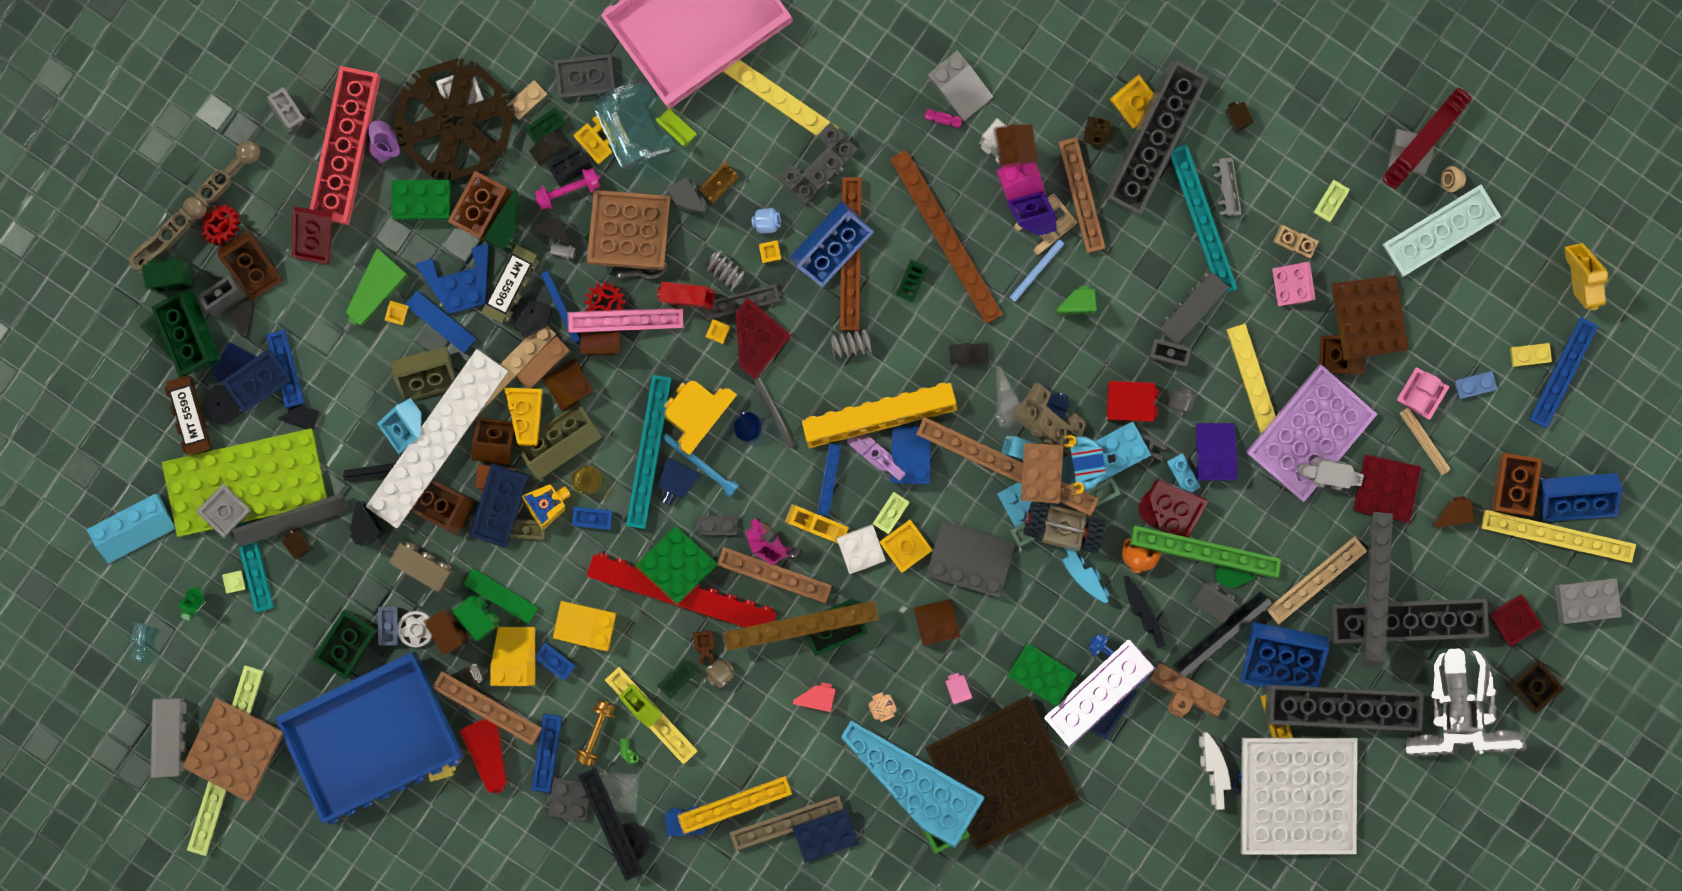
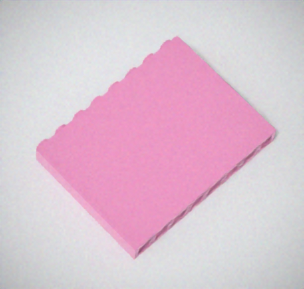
M619 0L614 6L610 5L605 8L603 14H601L607 26L668 110L793 22L792 16L780 0Z

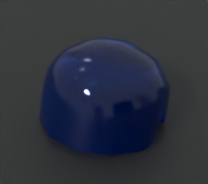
M742 412L739 418L734 421V433L738 439L744 442L755 441L762 433V422L756 414Z

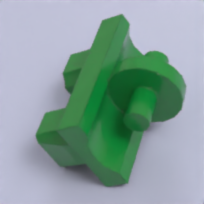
M191 587L187 590L186 596L178 604V608L182 609L180 618L191 621L193 616L197 615L199 610L206 604L207 598L203 597V592L200 588Z

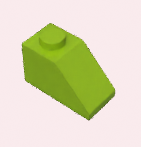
M631 684L619 696L634 716L648 728L663 715L634 684Z

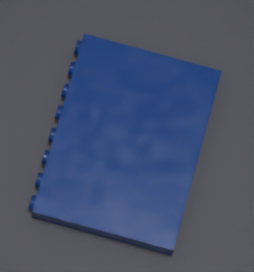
M411 652L275 718L280 730L284 731V740L321 823L328 822L329 825L339 821V817L344 814L347 817L356 813V808L363 806V809L374 804L373 800L380 798V800L386 799L391 796L390 792L396 789L398 792L408 788L407 784L413 781L415 784L425 780L426 775L431 773L434 776L442 772L443 767L449 765V768L460 763L459 759L464 758L417 652Z

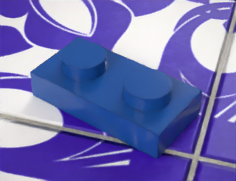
M574 507L572 526L611 530L613 511Z
M546 642L535 655V660L563 681L566 680L576 666Z

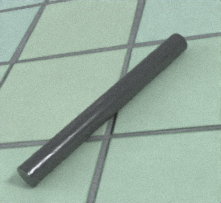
M761 377L754 379L753 381L788 448L796 445Z

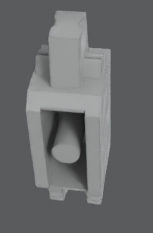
M1319 457L1312 459L1311 464L1300 463L1296 467L1299 474H1303V476L1308 477L1307 479L1314 482L1313 485L1325 487V484L1331 485V488L1336 490H1342L1343 487L1350 489V486H1361L1364 476L1361 473L1355 472L1353 467L1345 462Z

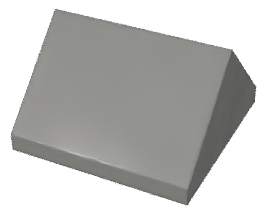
M1396 129L1388 167L1401 155L1417 136V133ZM1433 147L1412 172L1426 175L1433 156Z

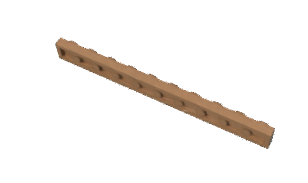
M923 418L916 435L1022 484V462L930 419ZM1061 481L1060 502L1091 516L1099 498L1084 491L1073 495V493L1077 492V488L1070 487L1069 484Z

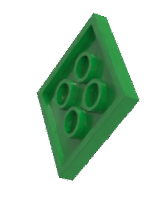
M675 526L635 567L678 605L717 567V563Z

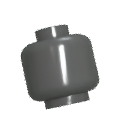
M1179 387L1172 391L1169 407L1174 409V414L1184 416L1185 413L1193 411L1196 402V395L1193 394V390Z

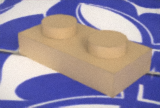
M533 80L507 106L514 105V108L510 111L515 110L514 115L520 121L547 96V93Z

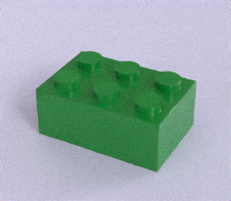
M391 180V218L394 221L449 220L452 214V182L450 180Z
M477 595L468 597L452 612L476 641H480L500 626L498 622L500 618L494 611L490 612L486 608L488 606L487 602L481 596L477 597Z
M1028 643L1025 644L1007 673L1008 677L1056 707L1077 675Z

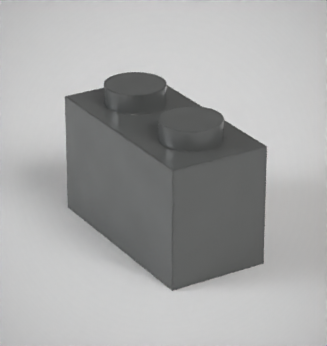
M228 275L198 295L205 310L217 318L245 299L247 295L237 281Z
M1153 339L1148 359L1186 368L1192 348Z

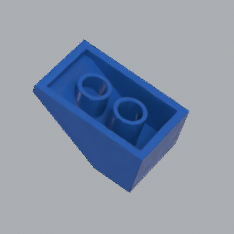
M920 426L892 427L891 455L894 464L905 472V475L899 481L891 474V483L930 484V441L916 435Z

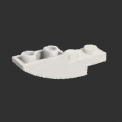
M1202 732V736H1199V747L1203 748L1200 764L1206 772L1212 771V774H1209L1210 786H1213L1214 792L1210 796L1211 805H1214L1217 810L1225 809L1223 790L1231 789L1228 769L1215 741L1207 732Z

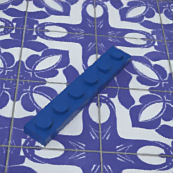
M1582 317L1579 318L1528 420L1544 428L1548 427L1598 325Z

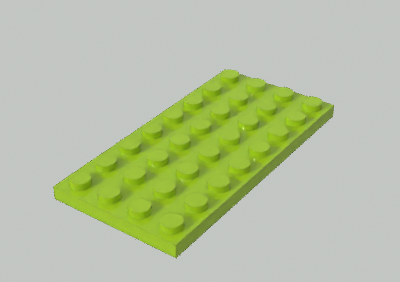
M313 429L162 462L177 537L213 530L196 511L222 484H225L252 510L240 523L271 517L327 498Z

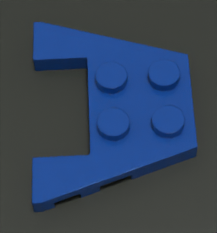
M488 243L471 248L476 267L438 278L433 259L416 263L417 268L448 314L486 304Z

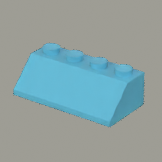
M154 494L86 530L96 549L109 564L175 530V524L160 494Z

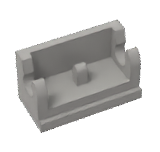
M284 87L267 96V103L287 133L292 132L293 128L297 125L301 126L305 118Z

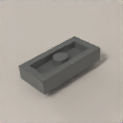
M699 516V535H737V516Z

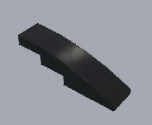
M1123 576L1132 614L1140 613L1144 631L1152 630L1157 648L1166 646L1159 624L1148 602L1130 577Z

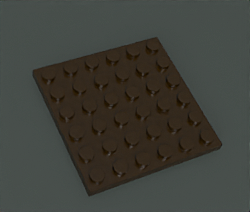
M1029 696L925 747L936 770L984 797L983 802L967 827L976 851L1080 800Z

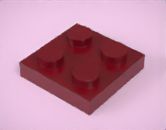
M1519 594L1488 614L1509 647L1543 627L1522 594Z

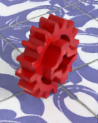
M218 204L216 209L211 207V213H205L206 219H201L204 223L200 227L204 231L201 235L206 238V241L215 246H218V244L224 246L225 241L231 243V237L236 238L235 232L240 231L237 225L241 224V221L238 220L240 215L236 213L235 209L226 204L223 207Z
M603 282L601 287L596 283V289L594 290L590 287L589 289L592 293L585 294L589 298L588 301H584V304L589 305L585 310L609 311L612 310L613 304L618 302L616 310H624L621 305L626 304V301L621 300V298L625 295L624 293H618L620 291L619 287L613 289V283L607 286V283ZM604 290H609L615 295L609 296L605 294ZM597 293V301L592 304L593 298ZM603 298H605L606 300H610V302L607 303L608 307H604L603 305L600 306V303L603 302Z

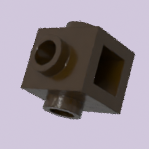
M1088 116L1083 143L1105 147L1106 141H1110L1112 137L1111 121Z

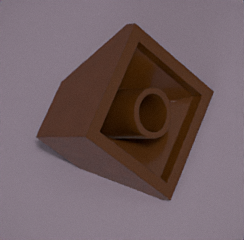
M576 359L542 378L561 411L595 392Z

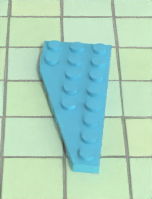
M850 721L841 739L921 829L955 848L983 802L984 797L855 722Z

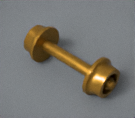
M597 700L595 706L591 708V710L599 713L586 749L576 748L577 756L575 760L581 762L583 766L589 765L594 767L596 760L600 759V756L593 753L595 744L606 716L612 718L616 716L614 714L616 706L610 704L609 700Z

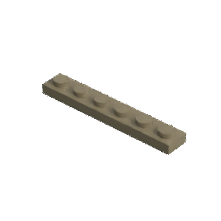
M837 795L731 831L730 836L735 851L793 832L792 826L844 808L840 796Z

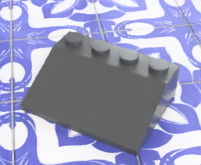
M941 521L925 576L1000 598L1015 542Z

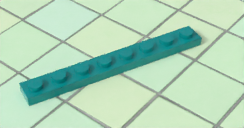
M1184 145L1175 148L1170 155V159L1210 273L1213 272L1230 287L1226 293L1237 289L1188 146Z
M652 375L626 526L646 528L665 420L664 411L666 408L664 405L668 401L672 380L669 377Z

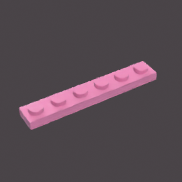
M682 308L568 312V332L683 328Z

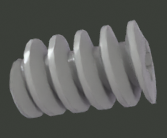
M719 250L702 267L709 265L707 271L715 270L713 276L720 275L719 282L726 280L725 287L732 285L730 289L732 292L743 280L745 271L743 270L738 273L739 266L737 265L732 268L733 261L731 260L726 263L727 255L721 258L722 251Z
M862 330L861 336L858 331H855L854 337H852L850 332H847V336L844 338L841 333L838 340L835 335H832L831 346L834 359L836 353L842 358L843 352L846 353L847 357H850L851 351L857 356L859 349L862 354H865L866 348L872 353L869 334L865 330Z

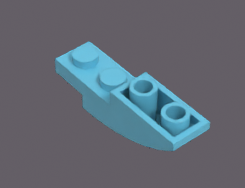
M1064 548L1068 557L1061 560L1072 578L1095 599L1103 603L1109 602L1107 599L1109 593L1106 587H1101L1098 581L1101 577L1097 569L1093 570L1092 567L1084 570L1083 566L1086 564L1082 556H1077L1074 550Z

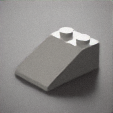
M958 51L954 52L928 74L927 79L963 121H966L993 98L978 75Z

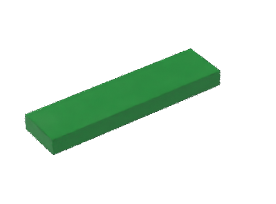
M472 568L463 583L464 586L527 624L530 623L539 608Z

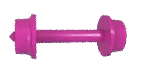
M593 168L589 170L582 169L585 178L548 193L545 186L542 185L541 189L535 191V203L539 204L542 210L546 208L553 209L551 200L587 185L591 193H593L596 188L600 187L598 181L600 175L596 174Z

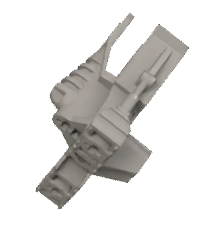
M1461 649L1448 650L1447 653L1439 655L1434 665L1435 679L1432 697L1434 698L1435 706L1434 724L1444 727V735L1408 737L1406 749L1409 755H1413V757H1418V755H1448V753L1457 755L1459 745L1474 744L1475 752L1485 753V751H1489V753H1494V751L1499 753L1515 752V750L1520 752L1526 749L1524 731L1486 733L1485 726L1495 723L1497 720L1495 717V695L1497 691L1494 689L1491 666L1484 655L1473 651L1480 664L1478 696L1468 695L1465 654ZM1491 696L1489 714H1485L1483 703H1488V697ZM1438 699L1440 703L1444 704L1443 716H1441V711L1438 707Z

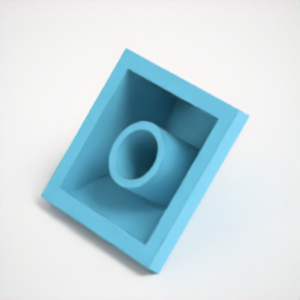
M409 398L395 406L377 423L398 454L405 451L409 444H412L420 437L422 413L412 399Z

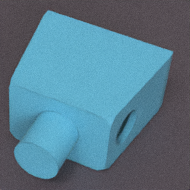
M1006 436L1001 453L1023 461L1024 443L1034 442L1015 436Z

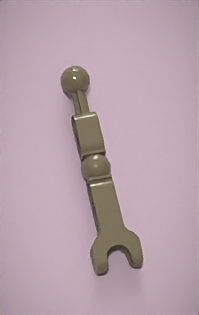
M250 140L241 142L236 148V157L225 169L215 171L200 186L198 193H194L196 196H190L184 201L183 208L179 209L180 212L173 214L148 241L135 250L129 258L130 266L143 274L142 265H146L147 261L159 260L160 262L171 247L189 230L192 222L195 223L196 221L194 220L202 218L207 211V207H210L209 204L217 201L230 187L231 178L244 164H253L258 160L260 148L257 143ZM222 175L226 177L225 183L217 184L218 177ZM208 189L212 190V196L204 198V192ZM180 217H185L186 223L183 226L177 225V220ZM172 231L171 239L165 240V232Z

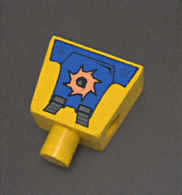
M550 484L523 495L522 501L540 528L544 530L565 511V505L562 501L571 495L565 486L555 491Z

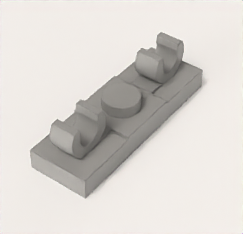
M1233 158L1219 159L1220 163L1212 164L1213 167H1220V172L1214 174V177H1222L1220 188L1225 200L1219 201L1218 204H1225L1226 210L1221 211L1220 214L1238 216L1241 215Z

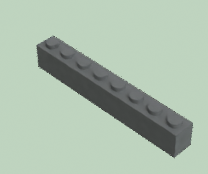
M1373 512L1370 518L1362 666L1382 668L1385 663L1393 514Z

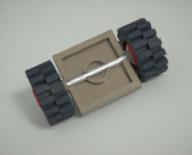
M1031 502L1028 515L1026 516L1024 535L1040 539L1043 533V543L1078 552L1081 549L1097 554L1103 541L1106 520L1089 516L1085 525L1087 514L1053 505L1048 507L1045 504Z

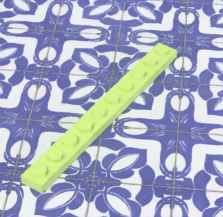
M244 666L233 706L251 715L264 673L263 670ZM209 781L187 851L204 856L208 853L227 792Z

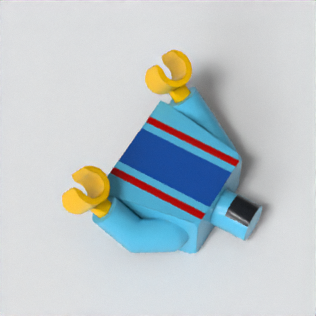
M1066 435L1064 438H1068L1069 443L1064 445V447H1070L1076 480V483L1071 484L1070 487L1075 486L1077 488V492L1073 493V495H1077L1094 488L1103 480L1106 473L1105 466L1116 464L1115 453L1103 454L1102 446H1099L1096 441L1087 437Z

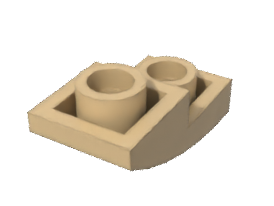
M1280 225L1273 243L1311 259L1319 242L1284 225Z

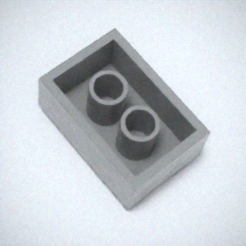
M1617 578L1554 585L1560 624L1622 617Z

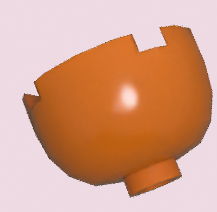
M1131 538L1126 539L1122 548V558L1132 572L1141 573L1142 571H1149L1157 565L1161 556L1160 552L1130 546Z

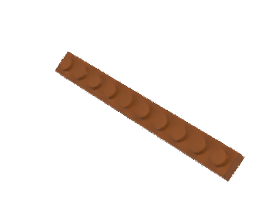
M907 150L891 158L890 161L985 324L1003 315Z

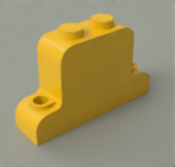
M1583 243L1564 247L1565 257L1571 268L1575 297L1588 310H1596L1599 306L1605 305L1604 283L1608 281L1607 270Z
M690 381L686 384L682 382L676 390L678 393L674 399L670 397L665 403L664 417L683 432L677 442H679V449L687 456L692 453L737 396L732 390L727 388L722 390L719 388L712 395L695 381Z

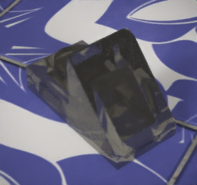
M988 343L950 345V364L989 363Z
M476 663L450 675L469 687L484 681Z

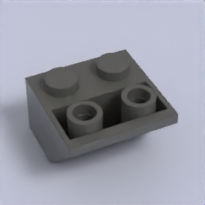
M685 177L666 188L678 209L703 216L707 214L706 209L708 205L702 196H697L698 188L692 179L688 180Z
M1212 582L1201 583L1190 603L1221 623H1225L1238 606V603L1235 602L1236 598L1227 592L1222 594L1218 591L1220 588Z

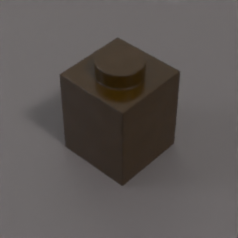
M1235 101L1228 105L1225 114L1234 132L1254 123L1245 102L1239 104L1238 101Z
M290 530L284 535L285 539L282 540V543L295 560H299L314 549L301 530Z

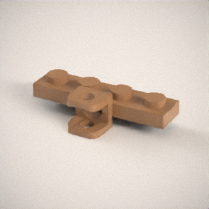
M1161 663L1157 664L1149 680L1174 694L1167 710L1178 718H1182L1188 713L1192 705L1217 718L1226 702V699L1186 677L1184 678L1181 674Z

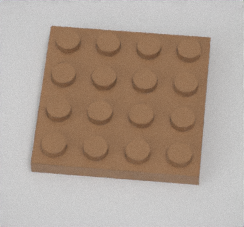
M594 190L587 264L664 270L670 196Z
M215 698L183 764V768L251 802L284 731L219 698Z

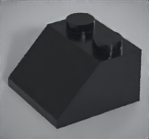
M358 501L355 504L350 526L352 533L350 537L356 545L367 546L385 534L370 509L365 507L367 505L365 501Z

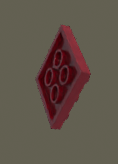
M1365 454L1360 472L1364 475L1362 485L1357 486L1352 511L1370 515L1373 512L1393 514L1392 520L1410 523L1421 466Z

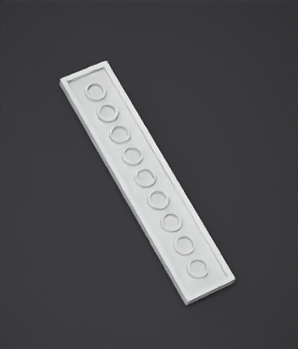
M476 349L421 427L420 437L408 445L365 507L398 529L509 371Z

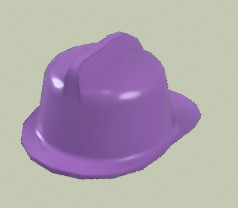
M373 121L368 127L370 154L378 159L380 164L392 157L398 156L400 148L392 127L383 121Z

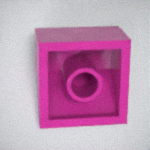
M1036 163L1003 168L996 172L1007 201L1042 191L1045 193Z

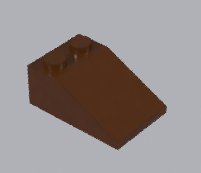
M250 229L233 238L231 243L227 242L224 246L217 249L219 259L251 301L283 281L278 270Z
M432 480L411 509V512L458 536L475 502Z

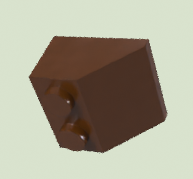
M1013 124L994 128L1000 169L1039 162L1032 124Z
M581 332L580 354L583 356L622 355L621 332Z
M1340 335L1320 336V365L1324 366L1331 374L1364 375L1365 357L1344 360Z
M478 418L472 440V460L510 465L515 437L512 421Z
M951 599L914 607L923 646L960 637Z

